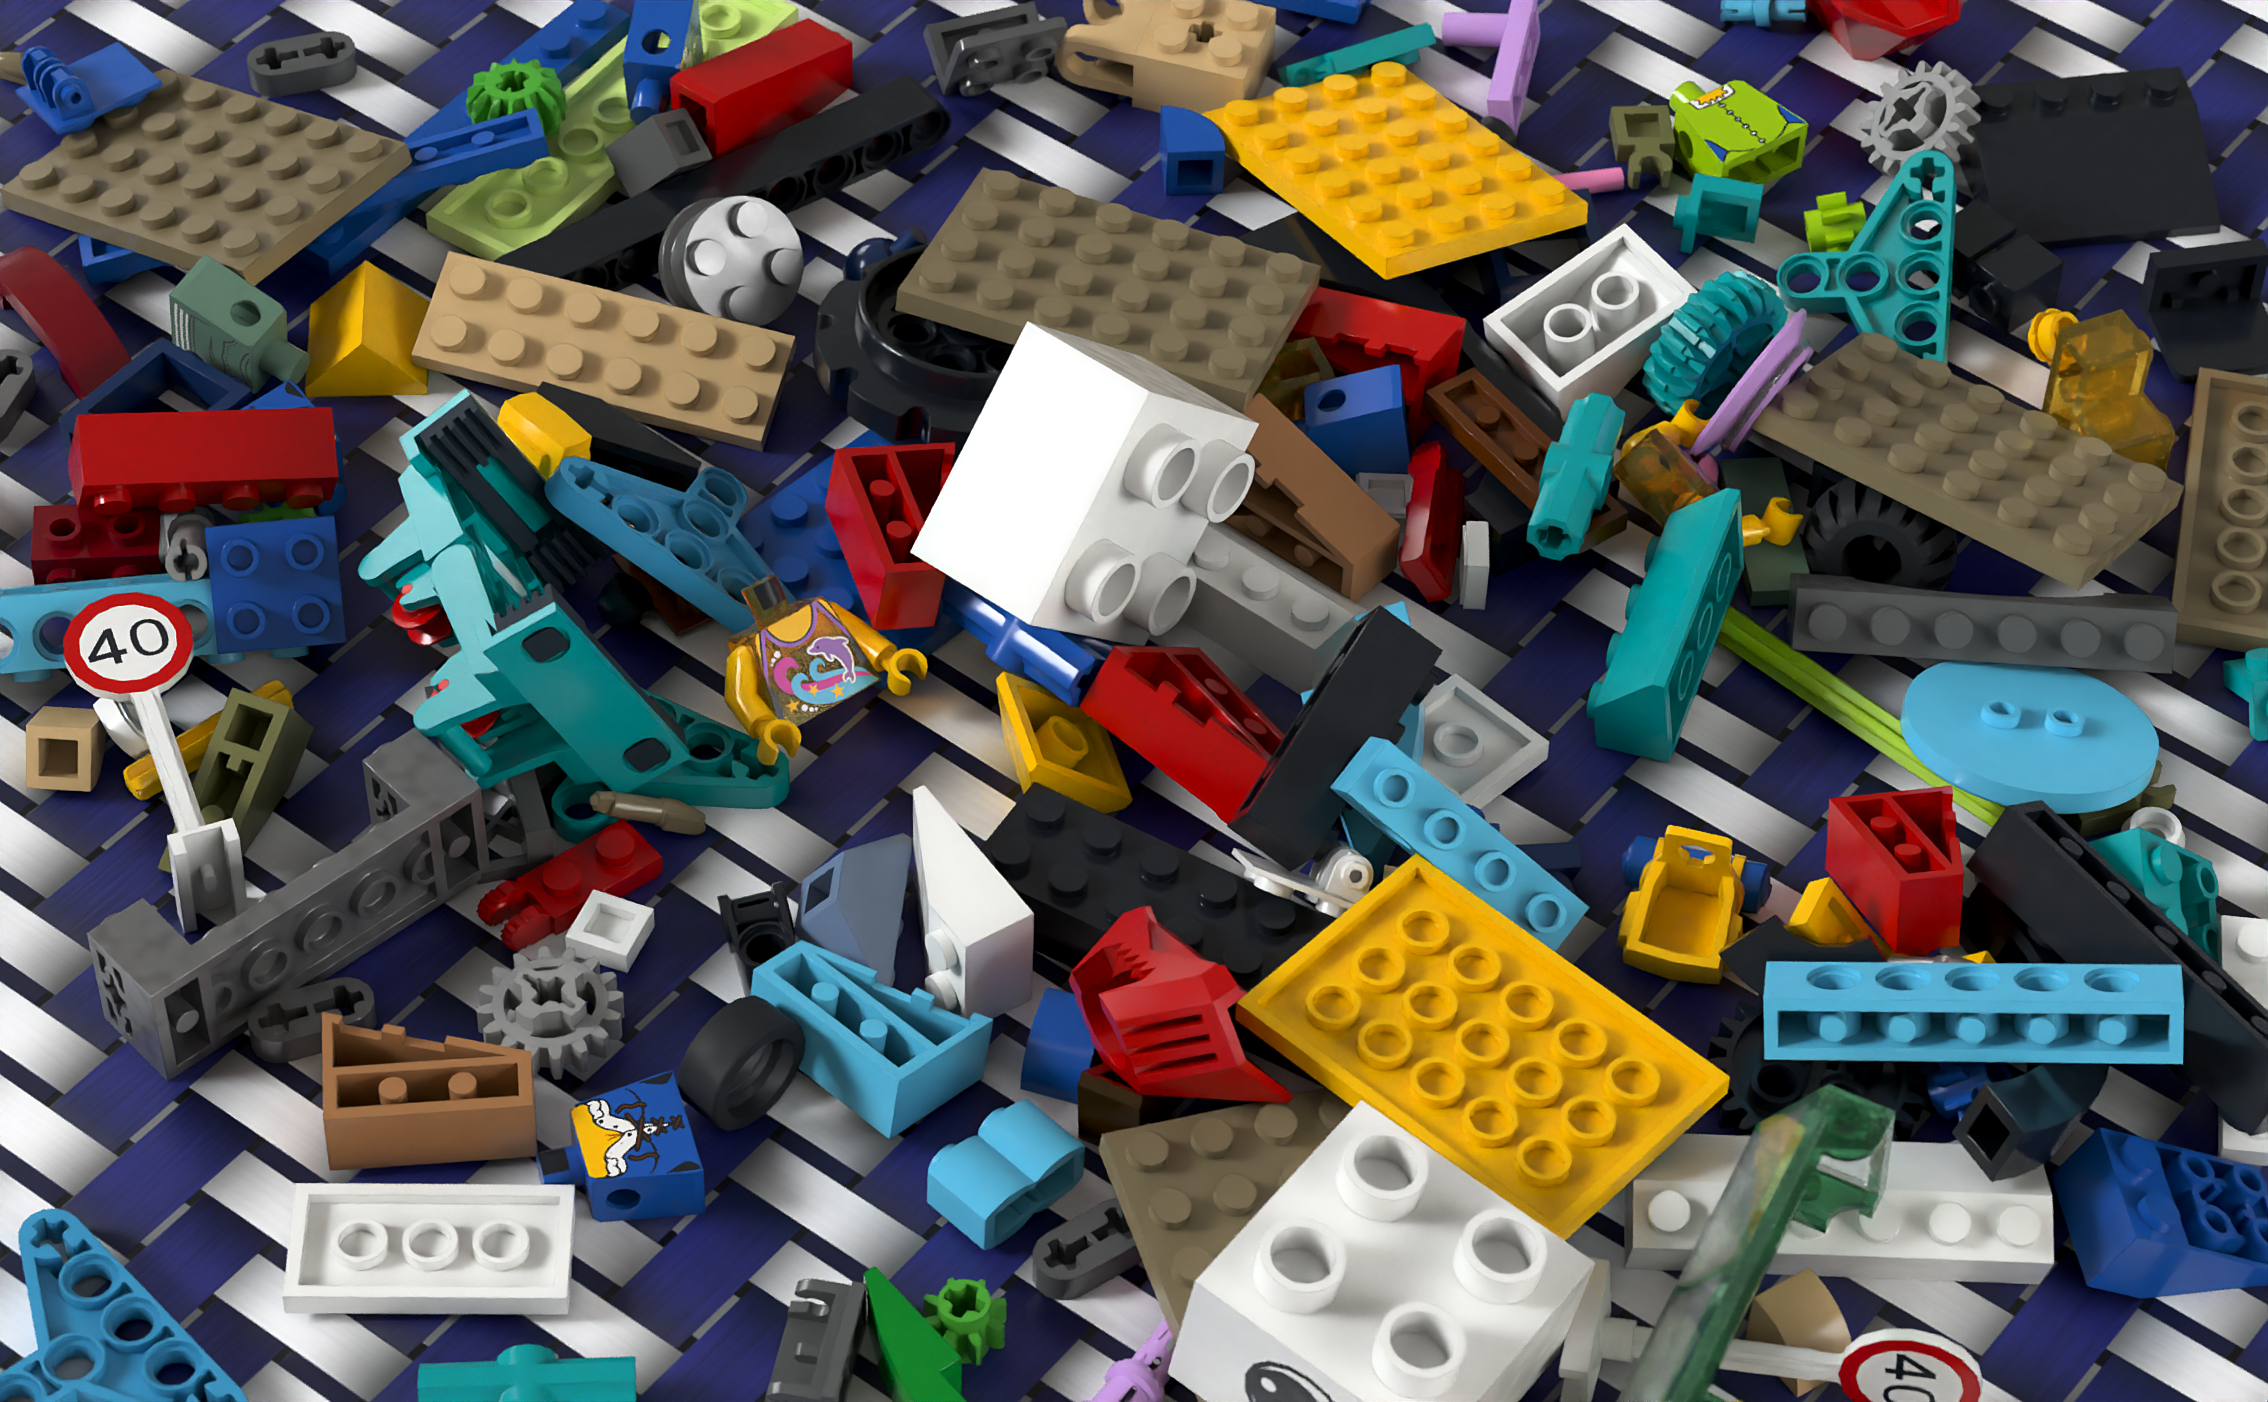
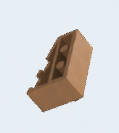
M1259 392L1251 399L1244 413H1241L1259 423L1245 450V453L1254 459L1255 472L1253 480L1239 507L1222 522L1356 603L1397 568L1400 524Z
M322 1012L323 1124L330 1171L536 1157V1153H538L536 1105L531 1051L448 1035L445 1042L440 1043L406 1036L405 1027L384 1024L382 1031L345 1025L342 1015Z

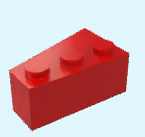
M955 442L838 448L835 450L825 508L873 630H899L935 626L946 574L910 553L952 471Z
M1952 786L1829 798L1825 870L1895 953L1908 956H1926L1933 953L1935 949L1959 947L1964 870L1960 841L1956 837L1957 819L1956 812L1952 808Z

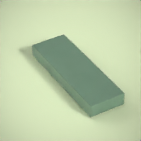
M1780 457L1720 459L1719 482L1721 490L1728 487L1741 490L1743 516L1754 514L1758 519H1762L1773 497H1783L1791 501ZM1791 505L1788 514L1795 515L1793 506ZM1799 529L1788 545H1776L1762 538L1759 544L1743 548L1744 569L1742 576L1750 607L1788 605L1791 573L1810 574Z

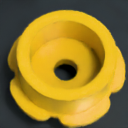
M2055 308L2039 312L2033 318L2028 332L2029 347L2038 360L2042 362L2047 361L2051 367L2062 366L2066 363L2067 359L2074 358L2081 350L2083 343L2081 325L2078 319L2069 312H2061Z

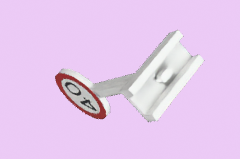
M144 593L112 594L88 604L71 620L63 638L65 665L76 684L94 696L119 702L131 701L135 706L178 833L167 835L177 913L184 934L197 930L195 914L231 904L236 917L248 909L241 844L233 818L205 825L160 696L162 692L169 690L179 681L189 668L194 656L192 627L179 608L161 597Z
M1588 1257L1595 1262V1265L1565 1337L1559 1366V1377L1565 1378L1560 1402H1591L1601 1360L1609 1359L1632 1362L1633 1357L1803 1380L1836 1382L1842 1386L1843 1392L1853 1402H1978L1983 1385L1979 1364L1963 1347L1940 1335L1916 1329H1883L1864 1334L1849 1344L1843 1353L1836 1354L1820 1352L1809 1348L1637 1326L1636 1320L1610 1317V1261Z

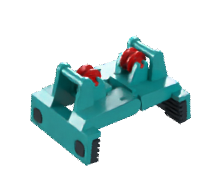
M463 389L399 438L410 462L398 478L410 516L380 545L369 552L362 559L358 568L359 576L369 586H378L393 601L392 618L397 626L407 630L412 642L420 646H431L438 643L442 648L460 644L462 648L449 658L431 678L430 685L434 688V691L430 698L424 701L416 710L413 723L425 736L435 737L465 768V773L481 787V790L555 761L577 785L604 781L611 790L628 793L691 758L684 730L652 695L647 696L589 632L585 621L560 595L565 591L563 584L568 582L572 586L577 582L574 578L576 574L579 573L583 578L588 574L585 570L588 565L595 569L599 565L596 559L601 556L605 561L610 557L601 541L552 506L544 491L545 482L547 481L545 476L468 389ZM416 564L404 576L401 574L402 571ZM507 733L505 736L500 738L498 741H496L486 749H483L474 740L477 739L480 743H486L492 739H495Z

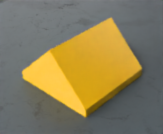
M365 260L310 305L307 353L310 354V363L306 371V397L428 395L429 369L414 366L411 354L430 302Z
M1005 671L996 678L1003 737L1023 794H1025L1033 782H1037L1104 814L1125 809L1133 801L1105 727L1080 708L1068 705L1044 686Z

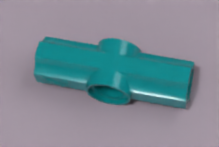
M1591 392L1583 399L1574 400L1569 410L1566 424L1563 426L1559 442L1552 441L1548 448L1540 478L1539 497L1528 524L1526 538L1527 542L1537 548L1542 557L1562 561L1567 555L1578 554L1584 542L1585 533L1589 529L1594 509L1601 510L1613 470V455L1622 433L1625 419V411L1618 408L1610 396Z
M524 1344L504 1350L498 1356L497 1361L420 1364L418 1368V1402H637L635 1356L559 1359L558 1355L549 1348L541 1345Z

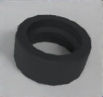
M751 995L731 1002L720 1009L701 1028L689 1045L678 1073L677 1086L682 1100L718 1128L733 1131L747 1127L762 1117L782 1097L793 1081L804 1054L805 1037L801 1027L767 1000L758 996Z

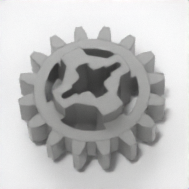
M1920 61L1914 75H1911L1904 68L1898 71L1899 82L1893 87L1884 82L1880 88L1885 96L1880 102L1869 101L1866 106L1874 113L1873 119L1866 120L1860 125V129L1869 135L1860 144L1861 148L1870 155L1868 161L1893 180L1906 160L1920 151H1939L1948 156L1952 162L1957 163L1961 159L1956 150L1960 143L1972 144L1974 140L1966 132L1968 126L1974 125L1981 120V116L1972 109L1980 102V97L1970 89L1972 83L1956 69L1952 70L1941 61L1934 68L1925 61Z
M541 946L538 952V959L529 961L526 956L518 952L513 955V970L509 971L506 968L495 966L492 969L493 985L480 986V1006L476 1007L478 1030L479 1033H483L484 1042L531 1051L533 1077L538 1073L540 1067H550L554 1080L561 1079L563 1066L573 1064L577 1070L584 1073L588 1071V1055L593 1054L606 1059L610 1055L609 1040H618L622 1037L621 1018L625 1017L623 992L617 991L616 974L613 971L601 974L600 959L596 956L590 957L582 964L576 962L575 948L568 947L561 958H552L549 948ZM588 1001L595 1008L593 1015L587 1013L586 1003ZM509 1009L515 1012V1022L512 1024L507 1018Z

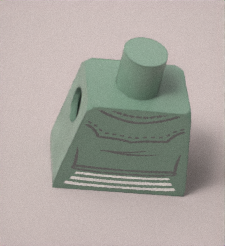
M204 254L169 294L172 343L184 350L195 352L204 362L226 375L241 379L252 389L253 394H256L272 375L283 382L291 380L297 384L306 373L310 363V354L288 342L287 315L283 306L212 257Z

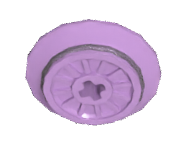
M1801 308L1786 323L1750 366L1703 429L1690 450L1691 454L1697 456L1719 442L1723 451L1730 450L1735 453L1753 434L1755 430L1750 427L1762 412L1761 409H1764L1777 393L1797 378L1814 352L1810 348L1809 340H1800L1807 315L1805 309Z

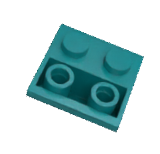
M2140 827L2087 842L2216 963L2218 962V924L2215 898L2218 896L2219 884L2216 873L2212 868V861Z

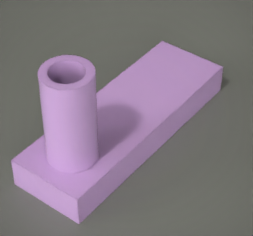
M1511 0L1508 14L1445 12L1442 22V41L1444 46L1500 48L1487 98L1488 115L1505 122L1517 136L1541 36L1537 0Z

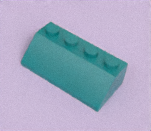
M1728 487L1670 513L1661 537L1652 536L1644 561V570L1647 572L1642 585L1633 584L1625 609V618L1628 620L1623 633L1615 632L1608 646L1606 668L1609 670L1604 682L1595 681L1589 694L1586 715L1587 718L1594 720L1596 746L1670 763L1744 569L1741 490Z

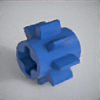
M1937 1062L1941 1069L1929 1074L1927 1087L1931 1102L1936 1111L1944 1119L1951 1120L1959 1117L1960 1121L1985 1083L2012 1078L2005 1062Z

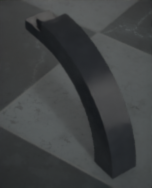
M1982 881L1978 882L1961 910L1959 944L1968 955L1988 951L1996 963L2068 964L2056 952L2050 951L2035 942L2027 931L2028 925L2010 908L2001 906L1991 900L1981 888ZM2027 1063V1073L2013 1079L1985 1083L1952 1133L1991 1182L2014 1178L2035 1170L2053 1158L2067 1142L2099 1095L2107 1079L2110 1063Z

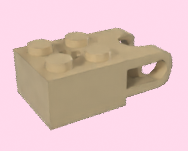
M1083 0L1085 17L1090 25L1077 24L1068 29L1062 45L1055 52L1057 68L1062 77L1069 82L1132 97V107L1161 113V106H1173L1192 110L1202 115L1204 112L1223 108L1230 101H1250L1257 98L1273 62L1276 8L1254 4L1245 0H1115L1120 6H1112L1105 0ZM1075 52H1082L1100 59L1087 62L1077 56Z

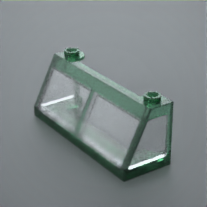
M1828 1084L1757 1123L1617 1402H1726L1719 1396L1708 1392V1389L1792 1220L1825 1234L1831 1219L1844 1211L1859 1209V1214L1872 1219L1886 1190L1896 1111Z

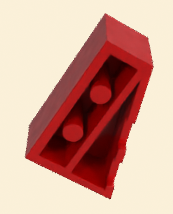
M1317 287L1269 371L1305 389L1311 383L1400 364L1411 443L1416 445L1437 421L1424 409L1426 391L1457 375L1466 319Z
M1114 646L1079 705V708L1215 811L1217 816L1226 824L1230 822L1285 736L1199 647Z

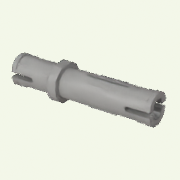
M196 506L194 512L178 513L167 530L170 549L165 558V567L168 574L176 581L186 582L188 575H192V581L197 580L204 575L207 569L208 555L205 527L215 526L213 514L207 508Z

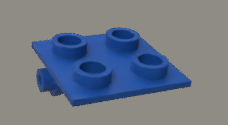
M116 42L67 66L61 60L55 58V55L47 47L34 46L29 48L23 54L21 60V68L27 85L15 91L58 135H61L65 132L83 130L90 126L95 118L115 108L130 107L138 104L146 97L147 93L162 87L163 84L159 78L125 47Z
M334 516L205 527L218 654L347 642Z

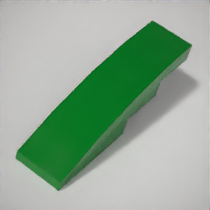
M876 1266L864 1272L867 1297V1327L880 1374L892 1401L967 1402L961 1396L962 1357Z

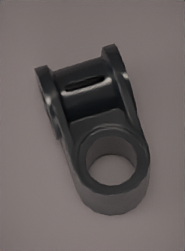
M782 881L772 883L770 891L731 899L727 894L717 896L730 954H734L745 997L750 996L753 970L796 944L793 921Z

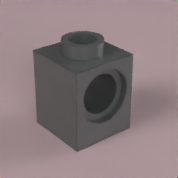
M686 107L652 115L604 148L614 166L617 180L626 189L630 198L703 166L713 159Z

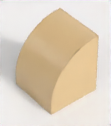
M43 706L26 724V788L86 792L93 790L102 767L107 732L95 709Z
M1810 1268L1753 1297L1745 1338L1748 1341L1809 1348L1820 1352L1836 1354L1843 1353L1845 1348L1852 1343L1846 1322L1838 1305L1823 1282ZM1778 1376L1796 1397L1826 1382Z

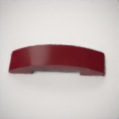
M30 245L0 256V306L3 310L13 307L59 361L62 380L80 401L132 361L114 330L91 298L75 279L51 256Z

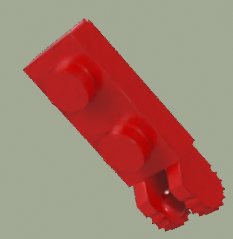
M1435 440L1421 444L1420 447H1416L1415 452H1412L1407 472L1414 481L1411 499L1406 505L1407 523L1403 546L1398 551V561L1402 574L1409 582H1414L1428 603L1447 599L1451 595L1461 534L1465 492L1463 485L1466 484L1464 481L1465 477L1457 467L1452 465L1447 467L1448 453L1439 441L1435 442Z
M622 818L517 878L516 882L506 880L499 884L496 889H491L489 893H485V896L480 899V903L477 905V916L490 927L492 925L497 926L499 923L502 924L506 919L509 920L504 924L503 930H501V941L510 950L512 949L514 952L518 950L520 952L521 949H526L528 945H533L552 933L557 936L571 928L593 889L622 898L660 876V873L663 872L662 856Z

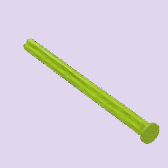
M1731 605L1729 606L1717 637V642L1931 787L1952 786L1953 802L1990 827L1995 825L2007 806L1969 794L1933 773L1914 755L1902 735L1899 718L1798 650H1792L1789 644Z

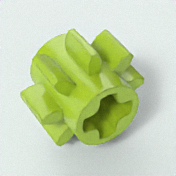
M1845 191L1817 196L1818 209L1803 212L1810 253L1847 252L1867 222L1863 202L1847 204Z

